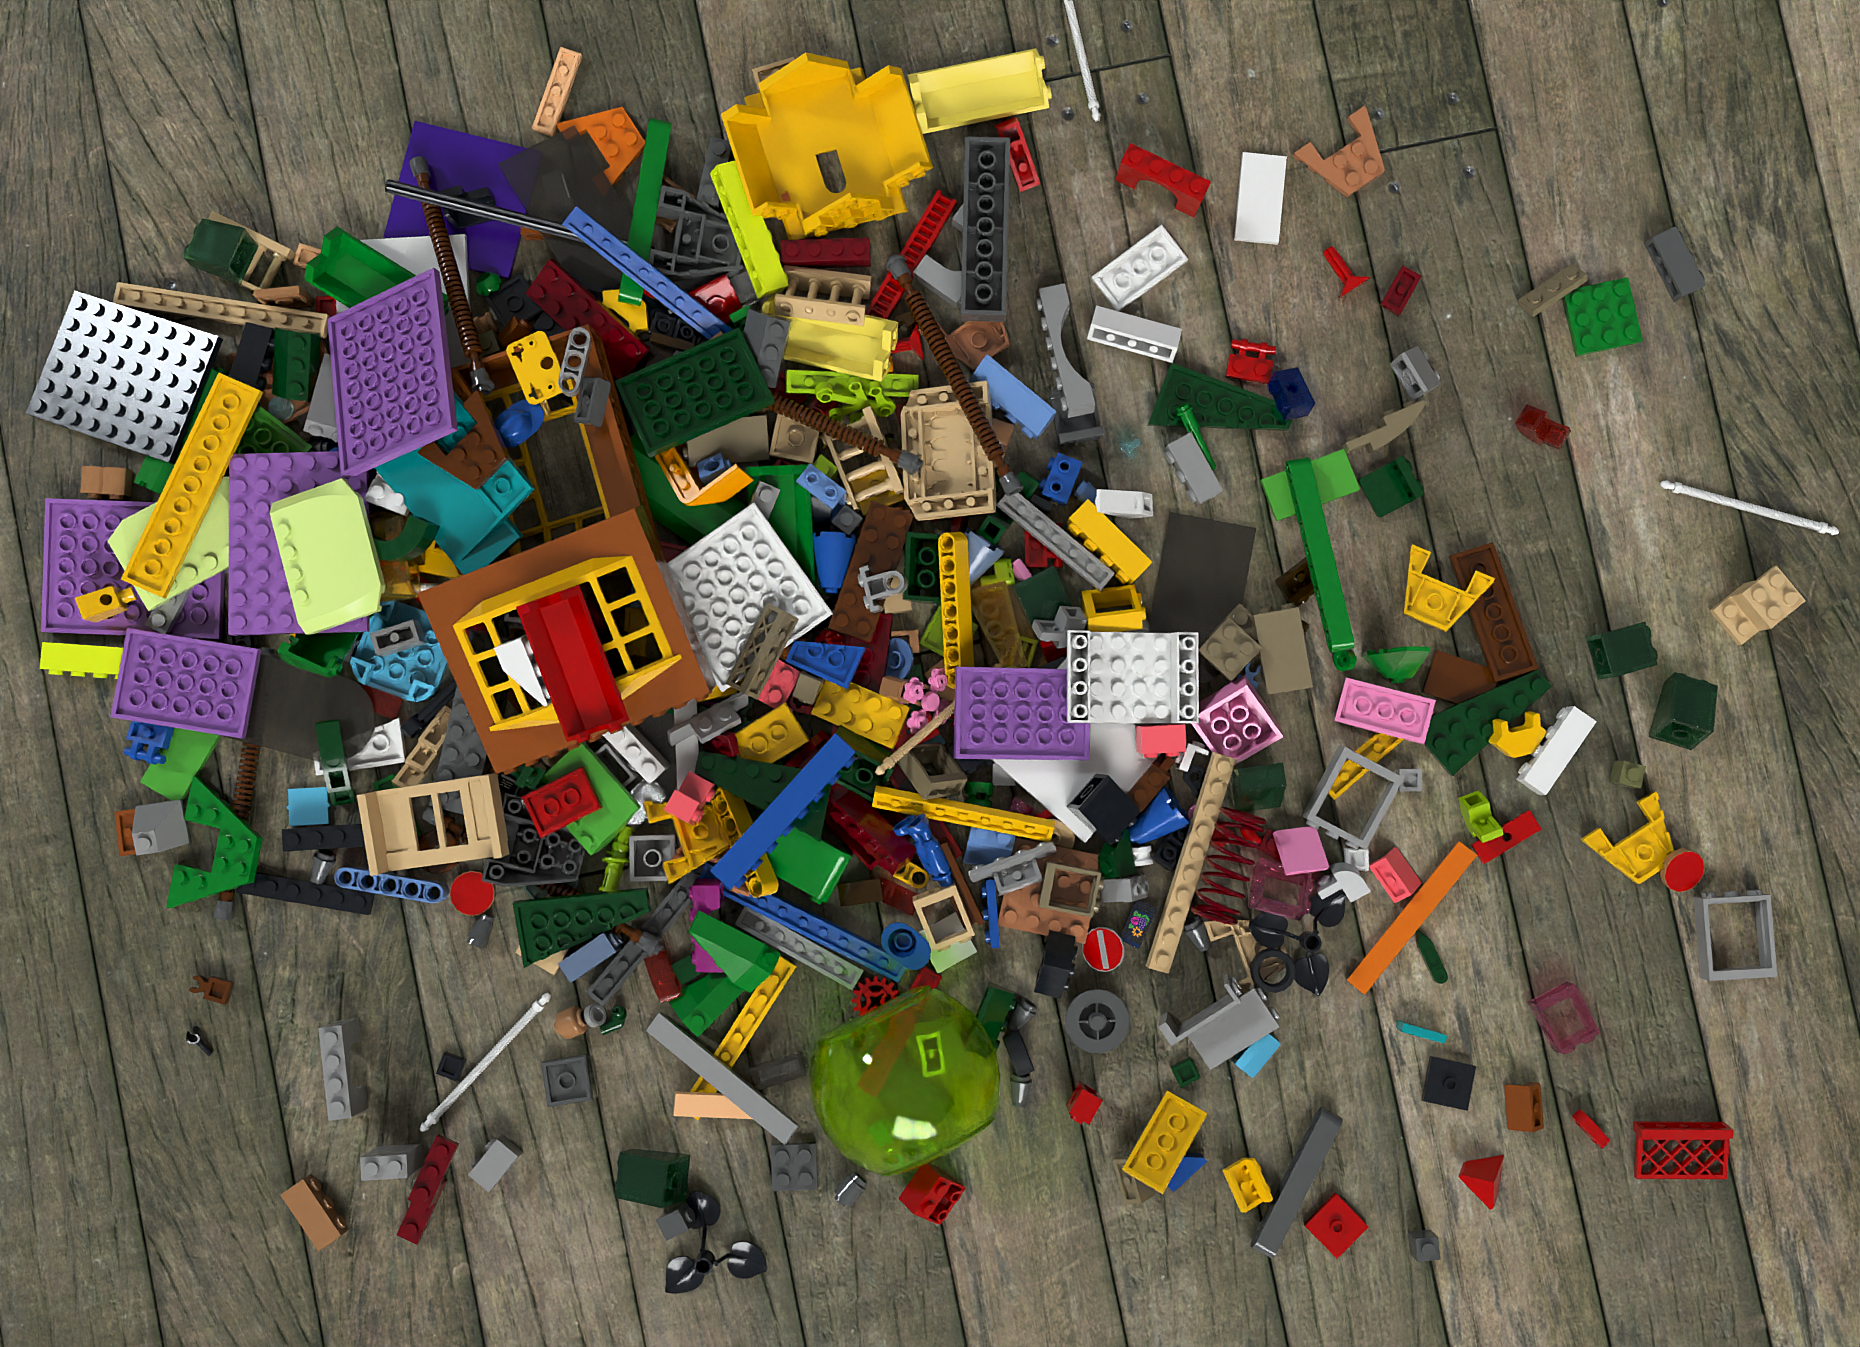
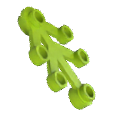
M856 376L849 378L847 381L849 390L854 392L856 396L835 392L832 385L828 382H821L815 387L816 398L820 402L828 403L834 400L849 404L841 408H833L829 411V417L837 421H842L844 415L869 406L880 417H887L893 414L896 409L895 402L890 397L883 395L881 384L877 381L868 384L869 395L875 397L876 401L867 398L862 388L861 379ZM852 413L849 416L850 424L861 420L864 413Z

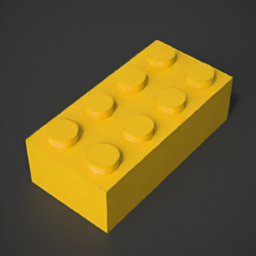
M1089 499L1069 517L1066 523L1068 526L1067 531L1074 538L1079 537L1084 542L1083 545L1091 553L1095 552L1100 557L1099 560L1116 573L1114 576L1121 584L1131 585L1152 563L1103 513L1097 512V507Z

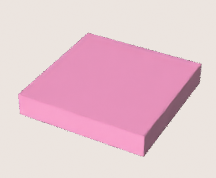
M1309 826L1278 830L1273 833L1286 876L1322 871L1329 868L1317 829Z

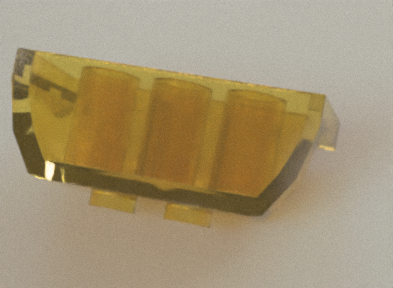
M390 510L369 513L371 532L386 541L393 540L399 536L408 517ZM414 559L404 562L379 560L386 585L385 592L381 593L380 603L419 598L417 594L421 592L419 569Z

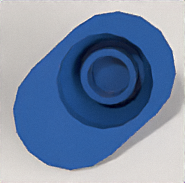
M527 400L518 401L498 415L494 426L496 430H499L505 447H517L542 426L544 413L539 404L531 405Z
M900 922L892 923L884 929L881 935L882 947L898 963L911 970L923 968L928 963L931 957V948L928 941L916 930Z

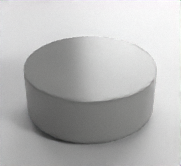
M592 1004L585 1008L584 1020L586 1024L590 1027H598L605 1023L606 1011L600 1004Z

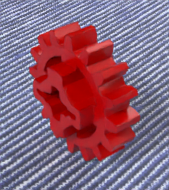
M875 975L873 981L867 976L865 984L862 982L858 983L860 990H853V993L857 995V997L851 999V1002L857 1003L853 1007V1011L859 1010L858 1018L860 1019L865 1016L866 1024L869 1023L870 1019L873 1020L874 1025H877L878 1020L885 1024L887 1016L891 1019L894 1018L892 1010H899V1007L895 1005V1003L900 1002V998L895 997L899 990H893L894 982L892 981L887 984V977L885 976L882 981L878 980V975ZM879 985L882 988L880 990H873L870 986ZM862 993L866 997V1004L863 1007L861 1004ZM882 994L880 998L881 1004L875 1003L870 1006L872 1002L871 996L877 997ZM888 994L891 996L890 1007L885 1002V997ZM880 1011L882 1014L873 1015L870 1014V1012Z

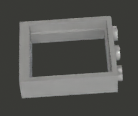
M1339 745L1301 816L1308 819L1306 824L1318 830L1321 826L1327 829L1325 834L1337 840L1339 836L1346 839L1345 844L1356 850L1359 846L1366 850L1404 777ZM1346 759L1389 781L1359 838L1316 816Z
M1747 890V894L1740 895L1739 891H1725L1723 896H1717L1716 892L1702 893V897H1694L1701 979L1714 981L1778 977L1771 895L1762 894L1761 890ZM1755 902L1760 966L1713 968L1708 904Z

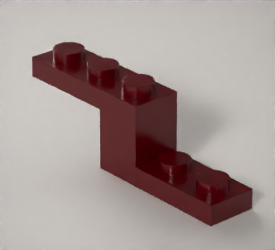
M440 1134L436 1136L407 1199L411 1201V1204L396 1236L416 1245L420 1242L447 1182V1179L444 1177L459 1143Z

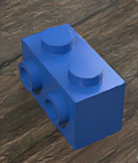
M1057 453L1056 458L1051 457L1047 466V470H1050L1048 479L1043 477L1038 489L1042 491L1041 498L1065 507L1083 462Z

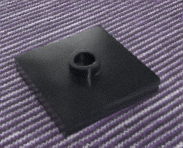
M522 273L502 284L497 291H491L488 296H484L503 328L513 316L520 320L524 318L530 322L544 311L525 294L530 285Z
M1430 1056L1421 1100L1468 1111L1476 1066Z

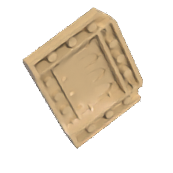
M988 382L968 383L984 412L983 414L986 415V419H988L992 427L991 395ZM950 385L911 390L909 400L901 411L902 451L906 450L915 455L919 453L922 455L921 460L924 461L920 472H915L914 475H910L909 471L903 469L904 499L918 521L994 513L996 511L994 460L989 461L985 455V451L982 449L980 441H978L977 436L972 430V426L969 424L967 416H965Z

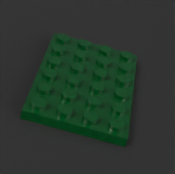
M739 327L615 380L649 458L775 404L774 398Z

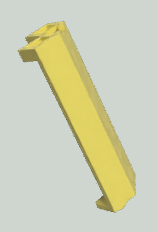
M1035 48L907 75L911 100L922 134L1049 108L1048 99H1052L1050 86H1046L1042 76V70L1045 69L1043 55L1040 56Z
M776 294L764 302L762 312L775 315ZM777 315L793 320L785 351V360L880 382L889 372L891 365L889 356L891 350L896 348L899 322L865 315L864 326Z

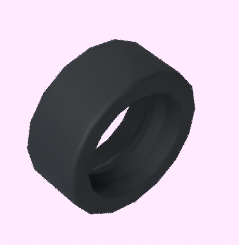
M1267 948L1261 950L1254 956L1251 962L1250 973L1252 980L1258 987L1267 992L1278 993L1284 991L1291 986L1295 979L1296 969L1293 960L1288 954L1279 949ZM1277 957L1285 964L1286 974L1279 983L1271 984L1262 979L1259 970L1261 963L1266 958Z
M1016 1031L1002 1037L1017 1076L1020 1077L1033 1072L1035 1069L1020 1032Z

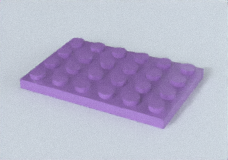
M127 628L110 717L245 739L262 650Z
M955 667L954 759L1089 761L1090 723H1067V669Z

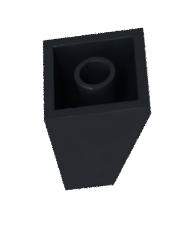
M1095 774L1067 805V808L1103 843L1108 845L1117 843L1123 836L1122 832L1127 826L1131 827L1137 821V815L1141 812L1109 775Z

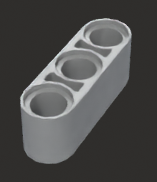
M581 327L573 329L569 335L558 379L561 392L568 397L576 396L581 390L592 346L589 332ZM579 335L587 337V341L582 345L574 342L575 338ZM574 357H578L581 359V364L578 367H571L569 361ZM569 379L576 382L575 387L571 390L563 387L565 381Z

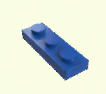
M985 879L986 884H981L982 898H987V907H983L984 921L988 920L989 929L985 930V941L990 943L991 948H1000L995 879Z

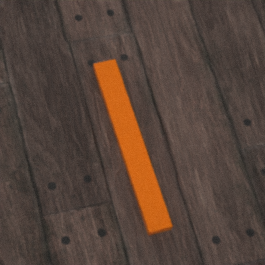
M1458 841L1346 981L1365 995L1477 857V854Z

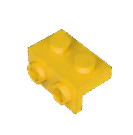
M1241 1158L1222 1170L1240 1212L1246 1213L1262 1202H1271L1273 1200L1271 1189L1266 1183L1261 1172V1166L1255 1158Z

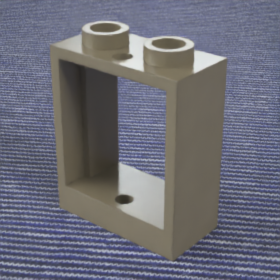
M941 742L916 745L897 762L923 800L958 796L968 779ZM932 763L940 775L929 776L921 764Z
M1046 860L1038 906L1093 918V913L1098 912L1100 899H1097L1098 890L1103 888L1104 877L1101 876V871L1097 869ZM1056 869L1093 876L1087 908L1050 901Z

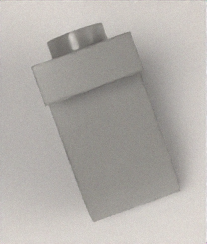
M867 565L859 568L858 581L860 586L865 589L866 596H863L866 609H870V612L877 613L883 611V607L877 605L876 601L899 595L907 589L908 580L903 573L888 571L870 576L869 572H873L872 567ZM898 577L900 585L895 589L891 588V579Z
M1145 875L1104 879L1103 888L1100 890L1101 902H1133L1146 898L1149 892V883Z

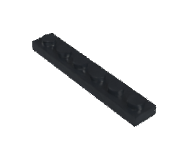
M256 872L253 883L238 886L236 893L364 915H371L375 893L329 884H316L311 881Z

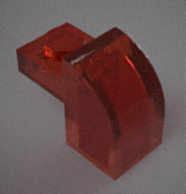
M1526 404L1515 422L1518 431L1530 441L1540 446L1543 443L1558 450L1561 449L1571 432L1570 427L1549 420L1546 411Z

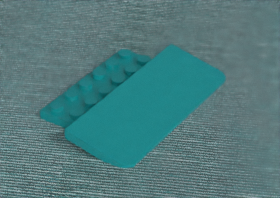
M454 390L458 431L437 440L447 453L477 424V421L463 406L464 402ZM422 447L374 467L395 493L403 495L404 504L414 516L423 517L440 526L434 540L463 575L495 563L524 537L508 516L536 488L511 458L480 489L472 488L419 455L417 452Z

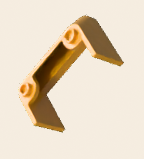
M685 443L655 455L678 499L687 506L725 502L754 481L749 474L735 464L705 486L700 479L698 468L689 467L687 461L682 457V448L685 447Z

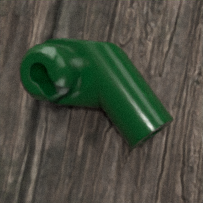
M618 1005L613 1008L611 1021L599 1026L602 1035L623 1027L627 1017V1011L624 1007Z

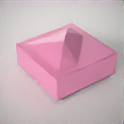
M1017 559L1012 563L1014 576L1018 580L1026 583L1031 579L1032 575L1021 559Z

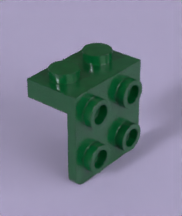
M1403 455L1359 479V484L1366 498L1379 518L1424 495L1422 483L1419 479H1415L1412 473L1413 467L1410 461L1405 459Z

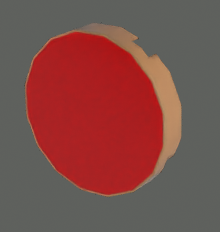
M1680 848L1665 858L1663 870H1660L1661 881L1667 888L1675 892H1685L1699 883L1704 874L1705 865L1703 858L1697 852L1691 849Z
M469 871L462 873L451 885V903L457 911L464 915L475 916L483 914L491 908L495 901V885L481 881L483 872Z

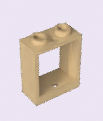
M955 880L950 886H938L913 896V904L932 951H945L951 947V944L968 942L975 935L973 925ZM954 896L966 929L935 940L923 907Z

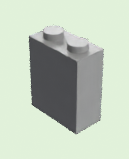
M422 1143L375 1147L360 1157L361 1181L408 1178L423 1166Z

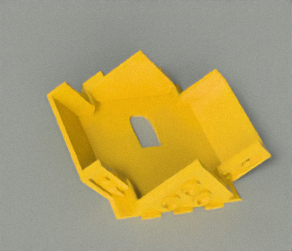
M805 52L758 83L759 93L746 96L744 98L746 105L735 104L721 114L752 215L762 216L763 218L777 217L778 220L782 219L788 240H802L813 236L819 237L828 232L843 228H853L858 224L873 220L879 221L888 216L907 212L901 188L909 185V181L925 176L926 171L933 168L902 68L888 65L866 79L863 68L859 67L850 70L848 61ZM836 150L846 180V187L842 192L833 193L826 188L816 155Z

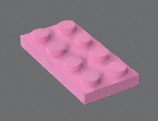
M1346 678L1334 721L1424 745L1436 700Z

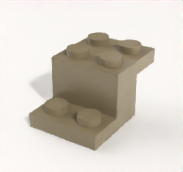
M1239 603L1198 649V652L1229 681H1232L1262 649L1258 642L1254 616Z

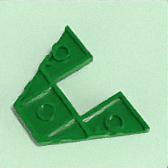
M193 776L184 820L220 828L212 871L184 864H175L166 908H176V906L195 902L198 899L207 898L226 890L235 889L238 886L253 883L255 879L263 837L257 831L252 830L250 824L245 819H241L225 800L220 799L219 794L215 790H211L202 781L201 776Z

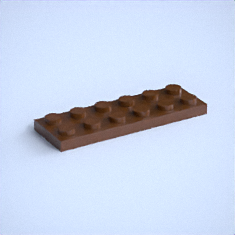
M871 501L828 626L829 629L870 643L872 642L882 611L873 613L870 612V609H866L863 596H866L865 589L860 586L858 581L859 568L867 565L872 567L873 572H869L870 576L888 571H896L905 545L906 532H909L914 519L913 514ZM886 598L876 601L877 605L884 607Z
M1488 543L1450 555L1449 560L1460 590H1467L1475 571L1495 578L1494 583L1468 609L1493 683L1538 669L1494 543Z

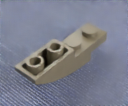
M1412 400L1403 405L1404 409L1396 411L1393 408L1384 412V417L1378 421L1379 425L1367 429V434L1359 437V434H1355L1346 438L1347 443L1341 446V448L1345 449L1346 454L1364 446L1368 454L1380 449L1399 436L1414 422L1424 408L1425 401L1422 400L1417 403L1416 400Z

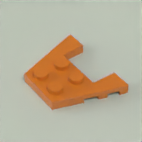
M623 107L556 124L568 144L588 132L610 167L591 179L603 198L607 196L610 188L621 179V175L628 166L630 167L644 151L645 140Z

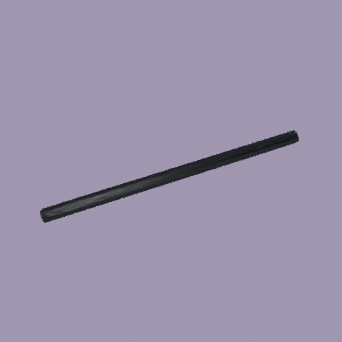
M390 179L385 184L386 193L585 243L559 222ZM619 238L625 244L628 243V240Z

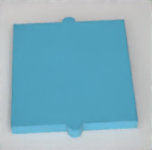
M327 787L288 789L289 805L286 808L289 810V826L330 824L329 807H331V803H329Z

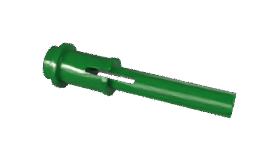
M1189 403L1180 405L1176 408L1178 411L1176 413L1177 416L1181 417L1187 433H1192L1211 469H1215L1216 464L1199 431L1200 425L1192 411L1193 406H1190Z

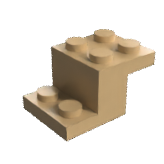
M1773 566L1757 580L1743 583L1712 608L1710 612L1735 643L1742 645L1758 631L1772 629L1806 600L1778 566Z

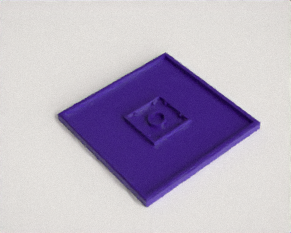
M414 121L398 182L418 186L409 162L412 158L421 156L427 159L431 174L430 189L439 192L440 190L461 185L465 192L488 187L493 193L496 207L528 214L543 153ZM394 195L383 239L430 236L421 202ZM441 207L448 235L465 234L467 236L468 270L480 273L493 272L498 274L500 278L510 280L522 237L521 227L493 220L456 230L445 217L443 207Z

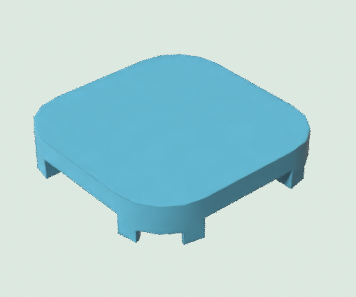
M394 600L380 602L379 606H382L381 611L375 613L372 618H369L370 632H363L355 656H351L350 665H352L353 674L360 683L403 699L416 702L429 700L439 690L448 663L426 612ZM410 620L421 622L427 643L385 657L376 655L370 633Z

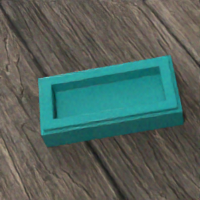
M1400 1020L1397 1021L1396 1028L1401 1032L1442 1044L1446 1043L1447 1035L1442 1032Z

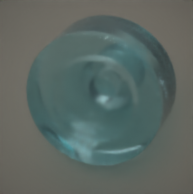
M278 396L271 399L268 405L270 414L279 420L288 419L294 410L290 400Z
M1125 437L1118 442L1120 449L1129 460L1139 455L1136 448L1142 443L1137 437L1132 441Z

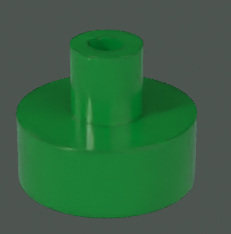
M1351 649L1334 653L1333 663L1337 670L1349 671L1355 667L1357 657Z

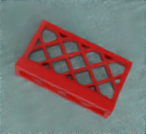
M1633 1122V1130L1636 1132L1634 1177L1636 1179H1727L1729 1139H1733V1129L1725 1122ZM1643 1140H1653L1656 1143L1647 1153L1643 1150ZM1669 1140H1676L1679 1144L1669 1153L1663 1146ZM1692 1140H1698L1701 1145L1691 1153L1685 1146ZM1715 1140H1722L1721 1148L1715 1153L1708 1147ZM1661 1148L1667 1155L1657 1164L1651 1157ZM1684 1148L1689 1153V1156L1679 1164L1673 1157ZM1707 1149L1712 1156L1702 1164L1696 1157ZM1648 1159L1655 1165L1649 1172H1641L1642 1165ZM1672 1159L1678 1166L1672 1172H1665L1662 1167ZM1693 1160L1700 1165L1694 1172H1687L1684 1169ZM1715 1160L1720 1162V1172H1710L1707 1168Z

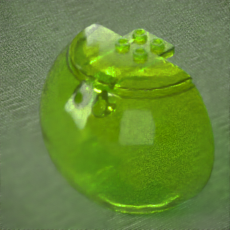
M929 985L908 990L854 1019L851 1018L828 1029L816 1041L817 1046L814 1048L809 1072V1088L814 1113L824 1134L832 1145L851 1162L867 1171L879 1174L881 1177H888L914 1170L953 1152L979 1135L995 1120L994 1115L998 1108L1001 1087L999 1064L991 1040L977 1018L963 1004L935 988L931 990Z

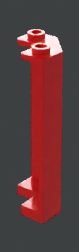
M576 585L517 606L516 609L566 741L576 740L578 744L591 739L590 734L608 729L610 733L623 728L621 724L630 719L580 586Z

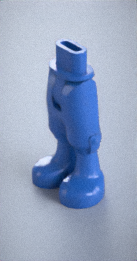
M925 814L912 815L894 826L893 831L897 836L909 834L915 841L914 846L917 849L916 853L926 871L933 875L932 879L934 881H938L941 887H947L954 883L948 860L940 846L939 840L932 835L929 820Z

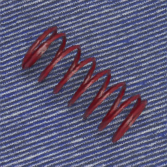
M1221 807L1219 808L1221 813L1243 824L1232 822H1217L1214 824L1219 832L1236 840L1223 838L1210 840L1211 846L1229 856L1209 855L1205 857L1209 865L1222 872L1206 871L1200 874V877L1206 883L1217 889H1197L1196 895L1211 905L1197 904L1191 907V911L1216 922L1236 925L1238 924L1237 919L1221 912L1240 915V911L1217 903L1200 892L1224 894L1242 899L1246 897L1244 894L1215 883L1205 876H1219L1245 882L1251 881L1249 877L1226 869L1210 859L1254 865L1255 862L1253 860L1224 849L1215 843H1228L1256 849L1260 847L1259 844L1235 835L1220 826L1263 832L1265 830L1264 827L1255 823L1266 824L1267 822L1261 817L1246 812Z

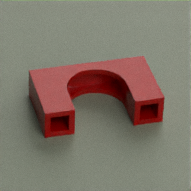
M1132 143L1129 144L1120 162L1115 179L1133 189L1136 188L1140 180L1157 183L1176 196L1177 203L1174 209L1193 218L1211 184V181Z

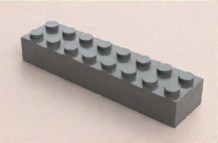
M965 137L960 321L1005 322L1010 138Z
M470 630L468 638L475 654L495 648L489 632ZM499 635L502 643L514 640L513 638ZM497 655L479 661L489 686L509 681ZM458 686L454 696L435 782L490 774L492 766ZM509 689L493 694L502 717H504ZM460 790L439 793L442 809L463 814ZM432 798L430 799L429 806H433Z

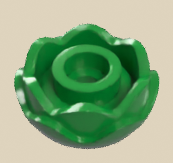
M493 272L482 274L476 280L477 293L488 296L491 291H497L500 284H502L500 276Z

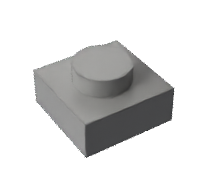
M1397 769V774L1404 777L1398 791H1422V769Z

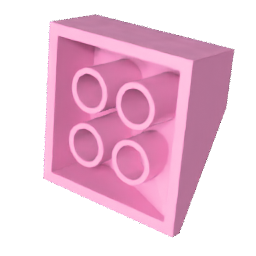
M1245 675L1200 701L1199 723H1191L1211 752L1235 758L1234 766L1283 737L1281 725Z

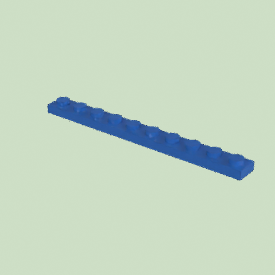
M576 205L562 223V225L707 339H711L720 331L724 334L734 330L579 206Z
M707 861L698 879H718L710 872L716 864ZM723 883L724 896L898 983L906 970V967L888 955L883 947L775 893L757 898L750 894L748 897L730 891Z

